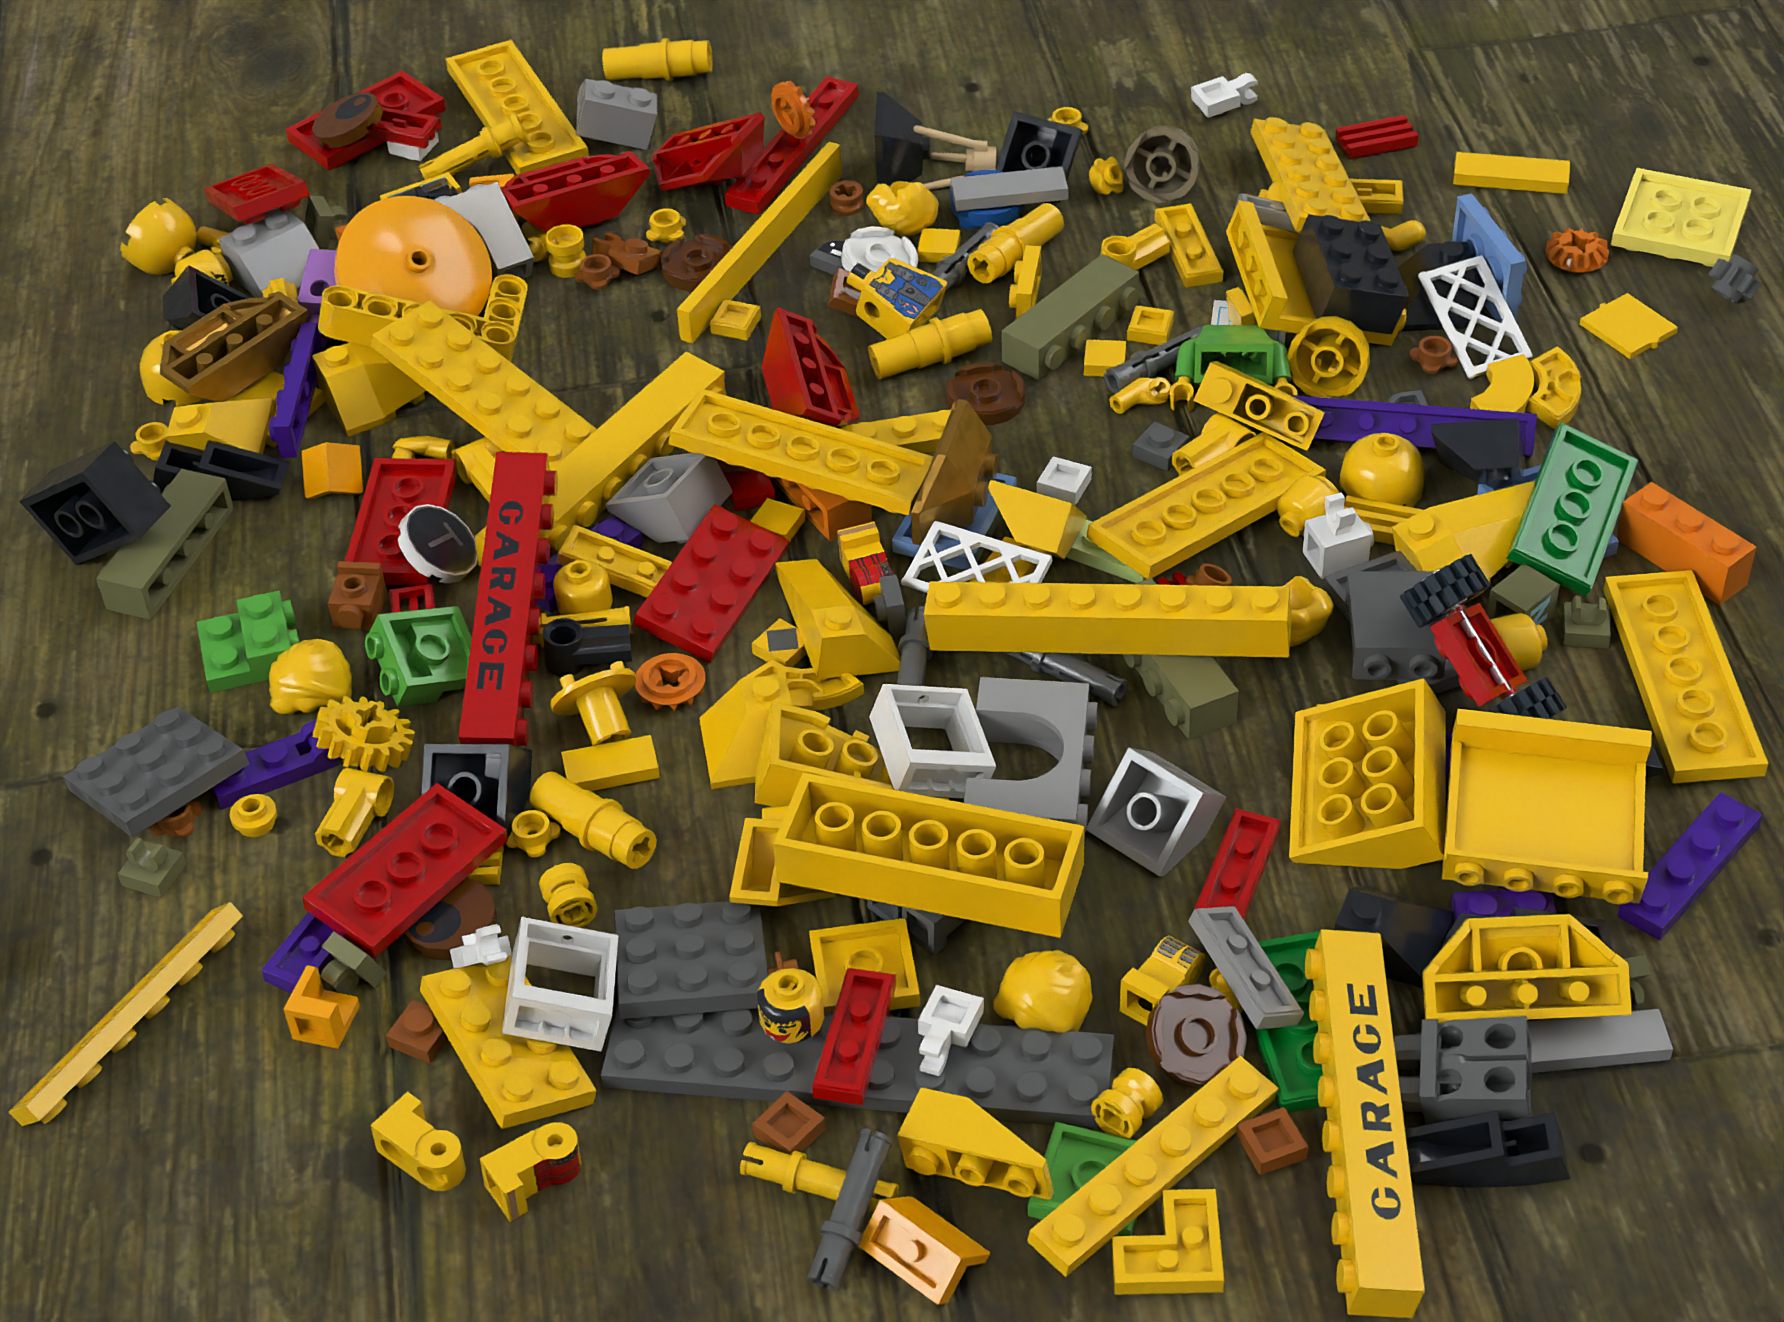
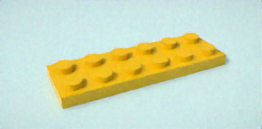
M512 40L446 58L448 72L485 127L492 128L510 119V114L516 112L520 118L530 142L526 144L520 142L502 151L517 175L589 156L586 144L580 136L576 135L574 127Z
M1269 117L1266 120L1254 119L1250 133L1272 181H1277L1279 196L1295 231L1301 232L1308 214L1317 216L1332 215L1340 219L1358 222L1363 220L1370 221L1322 127L1313 123H1303L1302 126L1288 124L1286 121L1275 117Z
M431 300L372 335L371 347L504 452L548 453L551 470L597 430Z
M700 388L672 427L669 437V445L685 449L693 454L706 455L722 460L730 465L743 466L763 472L770 477H780L803 484L810 489H820L843 496L851 501L864 502L883 508L891 513H901L907 516L910 515L933 459V456L702 388Z
M1262 432L1088 524L1087 539L1144 578L1150 579L1277 510L1278 499L1297 479L1302 476H1322L1325 478L1326 469L1271 435Z
M1693 570L1605 577L1603 591L1672 784L1765 776L1768 761Z

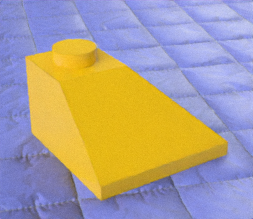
M274 398L174 407L166 438L170 443L203 451L208 440L263 454L269 432V423L271 417H273L276 402Z
M990 480L988 489L1015 541L1024 548L1065 559L1085 525L1087 516L1073 503Z
M785 673L738 681L699 718L711 789L755 783L757 764L772 701L792 706Z

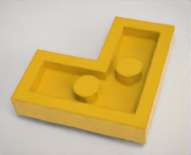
M1216 1189L1162 1190L1164 1235L1112 1236L1115 1295L1223 1293L1224 1274Z

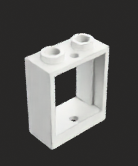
M894 684L882 685L869 718L894 790L930 797L964 798L967 778L991 779L996 764L967 689ZM905 727L945 729L953 751L912 749Z
M521 917L511 957L502 1033L602 1051L613 1010L618 935ZM569 935L572 939L566 940L563 936ZM526 964L595 977L594 997L524 985Z

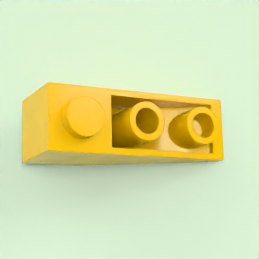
M1217 361L1209 364L1193 400L1306 451L1309 450L1325 412Z
M920 1088L897 1134L906 1168H911L924 1175L937 1174L959 1179L971 1186L985 1185L1007 1190L1020 1197L1033 1196L1051 1200L1054 1190L1047 1160L968 1097Z

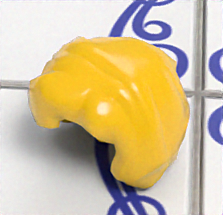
M896 181L890 187L886 184H878L866 199V204L878 219L879 224L882 227L893 230L894 234L899 236H913L921 233L923 228L934 224L938 215L939 203L937 198L919 182Z
M1295 576L1290 582L1282 586L1290 587L1292 623L1290 647L1300 645L1319 634L1326 626V622L1332 614L1334 607L1326 591L1313 586L1307 578L1302 576Z
M322 639L303 640L278 655L277 661L271 664L269 671L270 706L279 714L292 715L297 711L310 713L320 706L327 707L328 701L331 699L340 704L343 696H348L351 699L352 673L350 665L340 648L333 642Z
M1060 950L1025 954L1024 957H1017L1005 971L999 993L993 999L994 1010L998 1016L1014 1020L1023 1030L1036 1028L1042 1031L1058 1033L1078 1032L1093 998L1090 975L1074 956Z

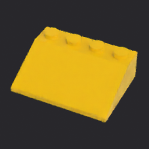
M1423 678L1295 712L1290 860L1293 863L1388 869H1404L1443 860L1446 827V711L1426 680Z

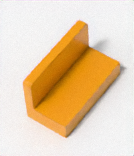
M911 1196L881 1199L862 1235L859 1245L861 1249L937 1305L949 1302L967 1266L986 1263L990 1252Z

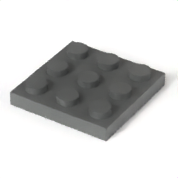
M176 707L173 710L160 713L153 722L137 732L122 736L116 741L114 746L99 755L84 759L77 765L76 769L64 775L63 778L70 792L128 835L134 837L250 763L244 749L180 707Z
M729 900L726 902L683 903L674 906L634 907L631 909L615 910L616 935H618L617 971L620 1019L758 1008L757 992L762 981L768 976L760 905L731 903Z

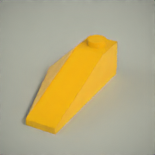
M349 342L340 346H333L326 351L312 355L319 388L323 390L327 404L348 437L386 424L396 417L395 410L408 402L416 405L425 399L424 392L427 391L372 347Z
M1535 481L1429 507L1392 527L1396 551L1400 550L1417 571H1437L1465 555L1472 554L1490 583V579L1503 566L1509 568L1514 563L1506 559Z
M817 559L775 563V572L796 626L800 630L805 644L804 647L817 679L842 677L841 674L844 673L856 676L899 671L901 657L892 636Z
M772 701L756 769L755 803L770 807L789 805L802 773L893 790L894 788L881 750L867 743L870 736L857 730L851 736L828 725L831 718L821 713ZM935 797V798H940V799L949 800V798H947V797Z

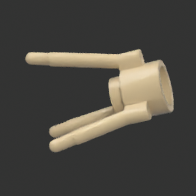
M914 126L913 130L916 133L973 148L966 149V154L931 153L930 158L932 160L966 162L965 171L995 170L996 146H987V141L972 140L931 128ZM951 178L923 185L928 190L951 187Z

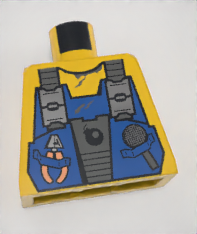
M889 258L876 273L857 263L852 268L846 281L847 284L861 291L855 310L857 315L886 339L906 334L908 330L924 326L939 309L948 282L895 258Z

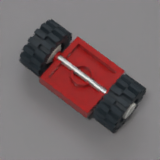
M1472 554L1465 555L1453 561L1450 565L1435 571L1400 595V599L1418 628H1422L1448 613V617L1430 627L1435 635V645L1440 654L1451 661L1460 676L1459 683L1462 690L1469 698L1475 700L1478 707L1498 697L1501 700L1506 698V700L1486 712L1550 719L1567 708L1548 676L1517 692L1516 688L1528 681L1481 604L1478 603L1469 608H1466L1464 605L1491 586Z

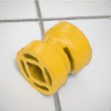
M574 225L555 226L545 236L546 248L551 253L548 260L550 271L557 277L572 278L576 271L581 270V261L586 257V253L582 250L584 247L583 232Z
M562 863L548 869L541 876L539 886L543 899L548 903L547 908L552 923L582 928L595 918L598 911L593 894L588 890V879L580 865Z
M1127 1068L1114 1079L1112 1090L1107 1089L1103 1091L1093 1101L1091 1106L1092 1114L1096 1116V1123L1107 1134L1130 1139L1140 1129L1142 1118L1147 1119L1151 1117L1161 1107L1163 1102L1162 1092L1156 1082L1145 1072L1136 1068Z

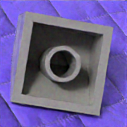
M585 79L579 87L577 94L576 135L647 150L657 116V94L642 88L632 89L613 85L605 80Z
M280 209L272 210L266 214V218L238 227L233 232L219 239L223 257L229 265L233 280L255 298H263L262 290L267 288L269 281L284 278L289 283H295L297 293L299 294L310 249H319L304 222L288 210L280 211Z
M686 453L650 458L605 506L611 514L657 543L672 541L686 543L713 505L716 504L721 507V504L733 491L715 458L702 454Z
M1129 747L1087 826V831L1156 875L1163 877L1205 838L1226 796L1154 752Z

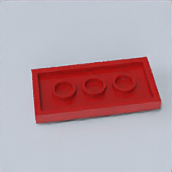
M403 70L360 91L375 95L381 107L436 116L446 111L443 97ZM322 111L285 129L287 139L291 144L329 171L386 142L363 137L350 145L340 148H330L328 143L322 146L312 130L315 119Z
M273 163L203 188L209 203L238 222L243 220L244 224L258 222L266 218L265 212L278 207L280 211L296 208L302 204L300 199L310 196L304 180Z
M374 458L345 561L381 563L386 585L429 584L431 577L428 578L419 573L407 561L400 549L398 537L401 535L398 527L400 521L416 506L430 504L448 510L458 473L456 459Z
M714 504L636 612L633 625L711 663L775 570V563L780 562L787 552L789 540Z
M436 783L302 897L304 909L375 959L507 842V830Z

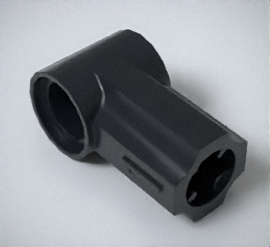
M559 618L554 619L544 627L545 663L547 670L556 676L575 675L584 668V665L632 661L629 624L581 627L575 620Z

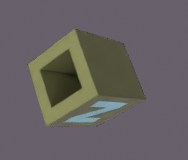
M1524 563L1491 589L1487 616L1491 620L1516 613H1524L1530 616L1536 625L1540 624L1543 626L1554 617L1560 585Z

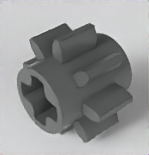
M1735 254L1732 255L1729 261L1719 258L1708 274L1716 279L1711 289L1736 304L1741 296L1746 299H1752L1762 284L1754 279L1759 269Z

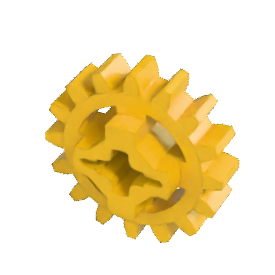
M343 696L341 704L331 699L328 701L327 707H320L313 730V737L318 738L316 745L318 748L329 749L328 758L335 759L340 757L344 759L343 766L358 767L360 765L361 770L367 772L369 766H375L380 772H385L387 764L397 769L400 767L401 760H408L415 731L409 729L411 723L409 719H398L399 710H385L384 702H368L366 697H361L359 702H353L348 696Z

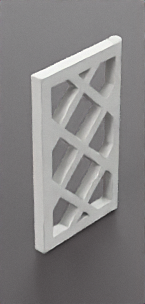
M1483 255L1419 273L1418 277L1469 379L1486 374L1489 363L1524 354L1528 361L1532 359L1533 355ZM1477 268L1485 284L1484 287L1462 279L1465 271ZM1442 279L1453 284L1447 299L1437 294L1431 281ZM1458 287L1480 296L1474 311L1452 302ZM1486 299L1495 304L1502 318L1501 323L1480 314ZM1449 310L1470 319L1465 334L1455 330L1448 316ZM1476 322L1497 331L1492 346L1470 337ZM1503 335L1512 338L1519 353L1509 355L1498 350ZM1466 346L1488 355L1485 363L1473 367L1465 350Z
M934 521L908 571L902 578L901 584L928 593L929 583L916 578L921 570L933 565L936 566L941 578L938 582H965L975 577L977 582H985L983 574L1006 566L1012 578V581L1009 583H1041L1053 560L1052 556ZM939 535L957 539L961 543L939 553L936 552L934 547ZM983 547L999 552L1001 557L977 565L971 550ZM965 553L971 569L947 577L941 562ZM1022 559L1038 565L1034 573L1019 578L1012 563Z

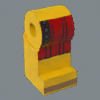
M875 522L837 530L840 561L862 606L873 603L874 596L881 595L879 577L893 575L880 543L879 531Z
M561 1122L549 1123L480 1158L484 1185L509 1221L528 1212L526 1198L551 1184H564L577 1176L581 1169L578 1137L575 1130L569 1125Z

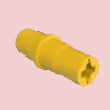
M663 38L661 42L605 48L603 50V70L607 81L643 78L644 80L665 78L666 81H672L673 77L711 73L713 68L712 50L709 40L670 41L668 38Z
M1043 203L1023 218H1019L1009 225H1002L994 230L990 238L979 245L978 249L968 257V268L972 276L981 283H990L1015 269L1016 260L1023 261L1026 245L1042 246L1062 232L1064 219L1061 212L1054 205Z
M978 309L966 314L963 312L939 320L937 317L932 318L927 325L908 330L906 334L869 345L868 352L874 372L878 379L881 380L917 367L920 369L938 362L943 364L950 363L953 357L974 351L977 347L991 343L992 333L983 310Z
M556 772L543 774L533 785L530 792L531 805L561 824L566 831L579 838L580 844L591 852L599 851L615 862H621L631 869L642 867L652 857L656 848V835L644 827L640 821L624 812L622 805L617 801L607 798L603 799L590 790H584Z

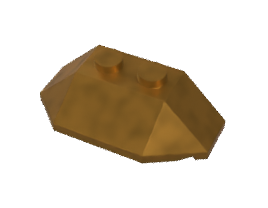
M280 291L268 294V298H248L223 304L164 342L160 375L190 395L215 402H226L283 363L291 348L292 340L296 339L299 333L301 323H304L308 317V310Z
M958 399L953 403L925 480L911 511L913 544L922 545L934 521L963 528L973 523L979 507L986 506L989 493L988 480L996 478L999 455L993 454L992 435L967 400Z

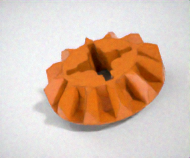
M792 81L781 82L775 85L771 94L772 108L781 127L799 139L812 134V128L816 126L815 120L812 117L815 112L808 103L809 98L803 95L802 88L800 86L796 87Z
M1566 228L1563 233L1553 232L1551 240H1548L1546 244L1548 260L1555 266L1571 272H1590L1601 268L1607 262L1610 251L1608 250L1607 240L1599 238L1598 232L1587 233L1584 232L1583 228L1579 231Z
M679 653L661 654L647 660L639 667L635 674L637 677L635 691L639 693L642 703L651 702L655 710L660 709L664 705H669L675 711L678 704L684 703L692 706L694 696L703 695L704 683L706 682L705 671L696 659L688 655ZM662 678L672 684L678 682V686L673 687L669 684L663 686Z

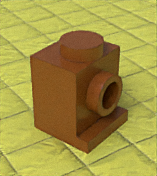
M339 561L337 565L338 575L328 601L333 627L371 630L377 615L382 613L388 595L381 563Z

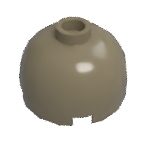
M1170 125L1154 126L1139 134L1129 146L1124 161V168L1130 180L1129 184L1132 190L1143 199L1155 203H1166L1165 199L1174 200L1185 196L1195 184L1200 170L1199 150L1192 137L1182 129Z

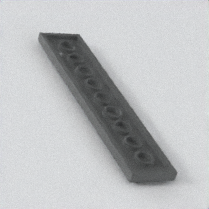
M618 1003L601 1073L603 1088L771 1102L778 1100L787 1091L808 1105L904 1113L909 1112L922 1087L968 1097L996 1120L1055 1125V1122L1076 1127L1101 1129L1095 1121L1096 1116L1092 1114L1091 1106L1093 1101L1103 1091L1110 1089L1114 1034L1076 1031L1058 1033L1042 1031L1036 1028L1023 1030L1020 1027L977 1024L966 1047L951 1044L945 1067L941 1075L936 1076L920 1071V1065L925 1055L919 1053V1048L925 1036L918 1034V1019L888 1017L863 1106L813 1098L812 1085L834 1012L824 1013L821 1028L812 1038L800 1043L786 1044L775 1041L766 1035L760 1025L758 1008L620 1019Z

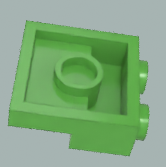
M280 591L238 599L236 601L239 613L197 622L205 676L210 693L269 680L271 664L277 661L278 655L288 650L292 645L300 643L297 629L289 630L288 628L289 626L296 625L291 600L282 601Z
M459 606L377 615L370 632L366 635L365 649L370 659H378L382 669L380 672L381 690L385 695L393 696L397 707L438 702L443 691L465 689L472 637Z

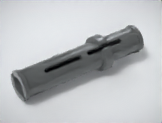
M992 222L985 223L954 254L943 257L937 263L936 270L931 274L948 282L945 292L951 286H958L965 279L966 272L969 271V255L990 238L993 231L999 228L998 225Z
M1198 325L1194 329L1168 340L1147 352L1139 350L1131 355L1130 360L1107 369L1106 373H1104L1107 387L1116 394L1138 378L1154 379L1158 372L1177 364L1180 346L1185 341L1199 336L1203 325Z
M919 606L917 620H915L917 611L915 607H912L907 612L905 635L901 637L898 645L901 660L897 685L924 686L927 661L931 659L933 650H930L923 615L925 607Z
M1002 652L1031 665L1032 671L1043 675L1047 673L1064 682L1089 683V693L1112 706H1117V703L1122 701L1128 687L1126 679L1114 674L1112 675L1068 653Z
M862 1129L860 1132L858 1144L829 1221H823L819 1230L823 1238L811 1270L806 1277V1280L821 1288L828 1284L827 1289L830 1291H839L840 1282L852 1249L859 1247L862 1235L859 1233L889 1148L893 1144V1140L878 1131L872 1137L871 1129Z

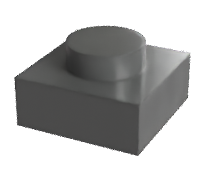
M1154 421L1133 443L1132 457L1169 471L1173 466L1172 453L1189 443L1190 436Z
M897 574L879 577L881 595L874 596L878 622L886 621L888 632L892 638L904 636L906 629L905 608Z

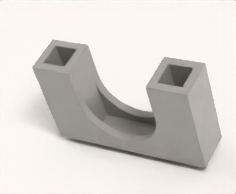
M497 182L488 185H474L464 193L452 197L441 196L434 200L459 213L478 232L490 257L493 280L495 277L504 274L514 275L521 279L532 276L534 256Z
M980 677L976 714L987 742L1033 745L1052 754L1059 763L1048 773L1029 780L1013 781L967 778L963 803L1082 825L1086 833L1088 804H1080L1081 797H1090L1091 770L1084 769V763H1093L1094 736L1087 735V729L1096 730L1098 708L1097 702H1089V683Z

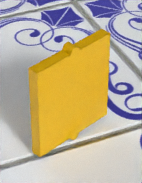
M1628 293L1608 304L1601 303L1600 308L1580 318V325L1629 359L1649 348L1656 349L1660 342L1677 334L1678 331L1676 325Z

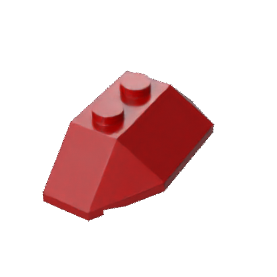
M758 112L673 134L651 156L655 164L658 185L662 191L701 186L709 183L719 185L727 179L735 178V180H741L748 176L754 170L752 164L763 154L765 118L762 113Z
M632 151L622 152L620 156L609 154L586 156L515 175L504 186H501L500 189L509 207L516 214L547 233L550 229L559 225L569 224L580 228L587 225H597L604 220L618 217L650 175V168Z
M777 308L773 315L761 367L773 410L831 427L857 424L860 415L846 369L830 345L816 333L818 328L815 323L809 318Z

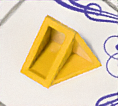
M745 818L729 896L731 903L783 906L836 897V895L832 892L777 882L773 842L782 821Z

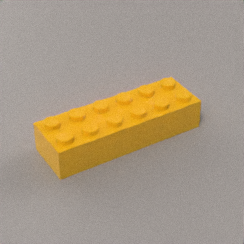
M802 773L773 842L777 882L1061 938L1084 866V826Z

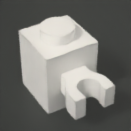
M1342 493L1325 497L1326 515L1305 520L1303 553L1321 579L1333 573L1368 562L1370 547L1374 544V535L1370 525L1361 520L1353 507L1344 509L1345 497Z

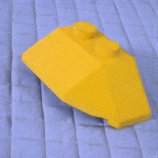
M1570 914L1468 918L1423 971L1425 1019H1438V1023L1450 1020L1527 1016V1019L1632 1015L1629 963L1614 953Z

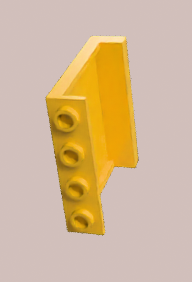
M1239 200L1226 233L1258 326L1263 329L1298 333L1307 323L1316 320L1292 254L1300 233L1262 225L1254 203ZM1405 308L1392 335L1362 331L1367 342L1392 346L1398 331H1401L1405 326Z
M1458 709L1451 742L1442 879L1453 880L1467 886L1478 884L1502 886L1516 892L1528 890L1550 892L1564 898H1575L1578 896L1599 898L1613 904L1640 903L1648 880V872H1643L1646 761L1651 749L1652 731Z

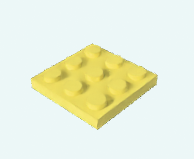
M1637 168L1613 231L1611 245L1622 247L1629 251H1642L1662 255L1669 259H1682L1702 263L1709 267H1713L1719 258L1729 261L1746 213L1751 189Z

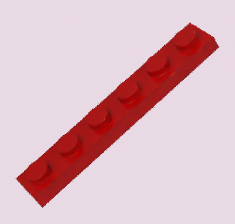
M826 76L808 97V103L815 112L812 117L815 120L816 126L812 128V134L799 139L781 128L763 149V154L752 164L754 170L745 178L736 180L725 193L726 206L759 215L859 97L858 84Z

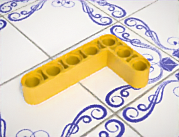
M504 274L495 277L484 318L444 308L441 309L508 361L512 362L525 305L527 284L523 279L514 275ZM330 286L322 292L318 328L327 337L371 347L372 335L422 304L346 286Z

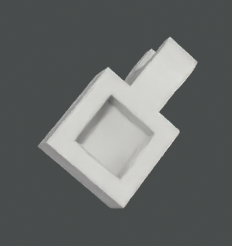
M1251 73L1242 74L1231 81H1227L1222 76L1191 87V99L1207 117L1220 115L1240 107V102L1248 105L1257 101L1258 96L1248 88L1257 85L1258 81Z
M498 924L478 928L476 933L462 936L464 946L449 949L453 967L458 968L480 962L484 965L505 961L507 956L512 955L508 936L498 938V934L501 933Z
M936 985L918 1019V1034L925 1036L919 1048V1053L925 1055L920 1065V1071L940 1076L945 1067L951 1044L967 1046L984 1012V998Z

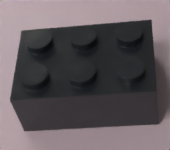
M1308 214L1292 254L1316 319L1337 316L1351 321L1361 331L1392 335L1409 299V294L1381 225L1367 220L1358 222L1340 219L1332 215L1317 216Z
M115 441L51 470L19 501L75 565L140 539L171 507L162 496L160 488L154 482L147 479L134 464L132 456Z

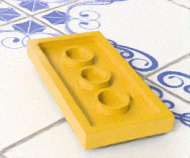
M512 955L507 956L505 961L484 965L480 962L422 976L420 987L423 997L501 1129L593 1105L597 1091L569 1045L502 1033ZM525 976L524 985L531 986V984Z

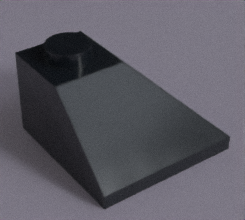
M877 92L875 156L877 185L886 184L890 187L896 181L911 182L923 175V160L930 159V137H923V134L914 132V126L923 127L922 122L885 92Z
M1013 111L995 170L1014 172L1062 166L1067 182L1083 130Z
M1447 241L1444 243H1428L1398 267L1409 294V299L1405 306L1406 323L1401 331L1444 329L1418 275L1421 272H1427L1471 259L1472 256L1468 242ZM1474 268L1465 271L1462 279L1475 284ZM1442 279L1431 281L1437 294L1447 299L1453 284ZM1458 287L1452 302L1474 311L1476 307L1475 294ZM1449 310L1448 316L1454 328L1467 329L1470 319Z
M188 265L163 295L164 320L168 321L174 328L184 330L223 304L251 297Z
M1518 418L1431 424V434L1440 463L1478 484H1486L1491 488H1505L1511 486L1512 482H1523L1525 447Z
M424 744L422 795L438 783L507 830V838H509L512 832L513 820L522 813L530 797L532 750L510 744Z
M1358 885L1349 888L1334 930L1380 933L1386 978L1423 989V971L1442 949L1454 912Z

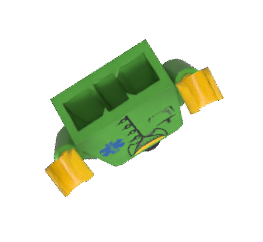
M1257 325L1203 326L1199 336L1185 341L1179 348L1174 378L1177 383H1174L1169 389L1171 409L1175 411V403L1181 399L1188 400V412L1194 409V389L1190 383H1201L1209 364L1214 361L1252 376L1266 384H1275L1274 388L1288 395L1297 396L1296 388L1289 384L1291 373L1285 345L1270 338L1264 329L1259 328Z

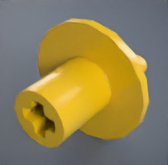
M622 661L611 664V670L586 676L576 682L572 674L561 677L560 682L563 689L551 699L550 707L553 713L557 715H581L593 746L625 740L631 735L630 727L618 698L634 687L637 677L635 672L625 669Z

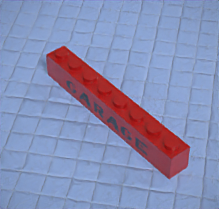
M496 452L459 731L460 744H510L518 747L528 745L529 720L524 719L525 708H532L534 695L533 682L528 681L529 671L537 670L538 663L537 645H533L532 642L533 635H540L542 628V612L540 608H537V600L545 599L546 576L545 573H541V565L549 564L550 541L549 538H545V531L552 530L554 524L553 504H549V497L556 496L558 489L557 470H550L548 453Z

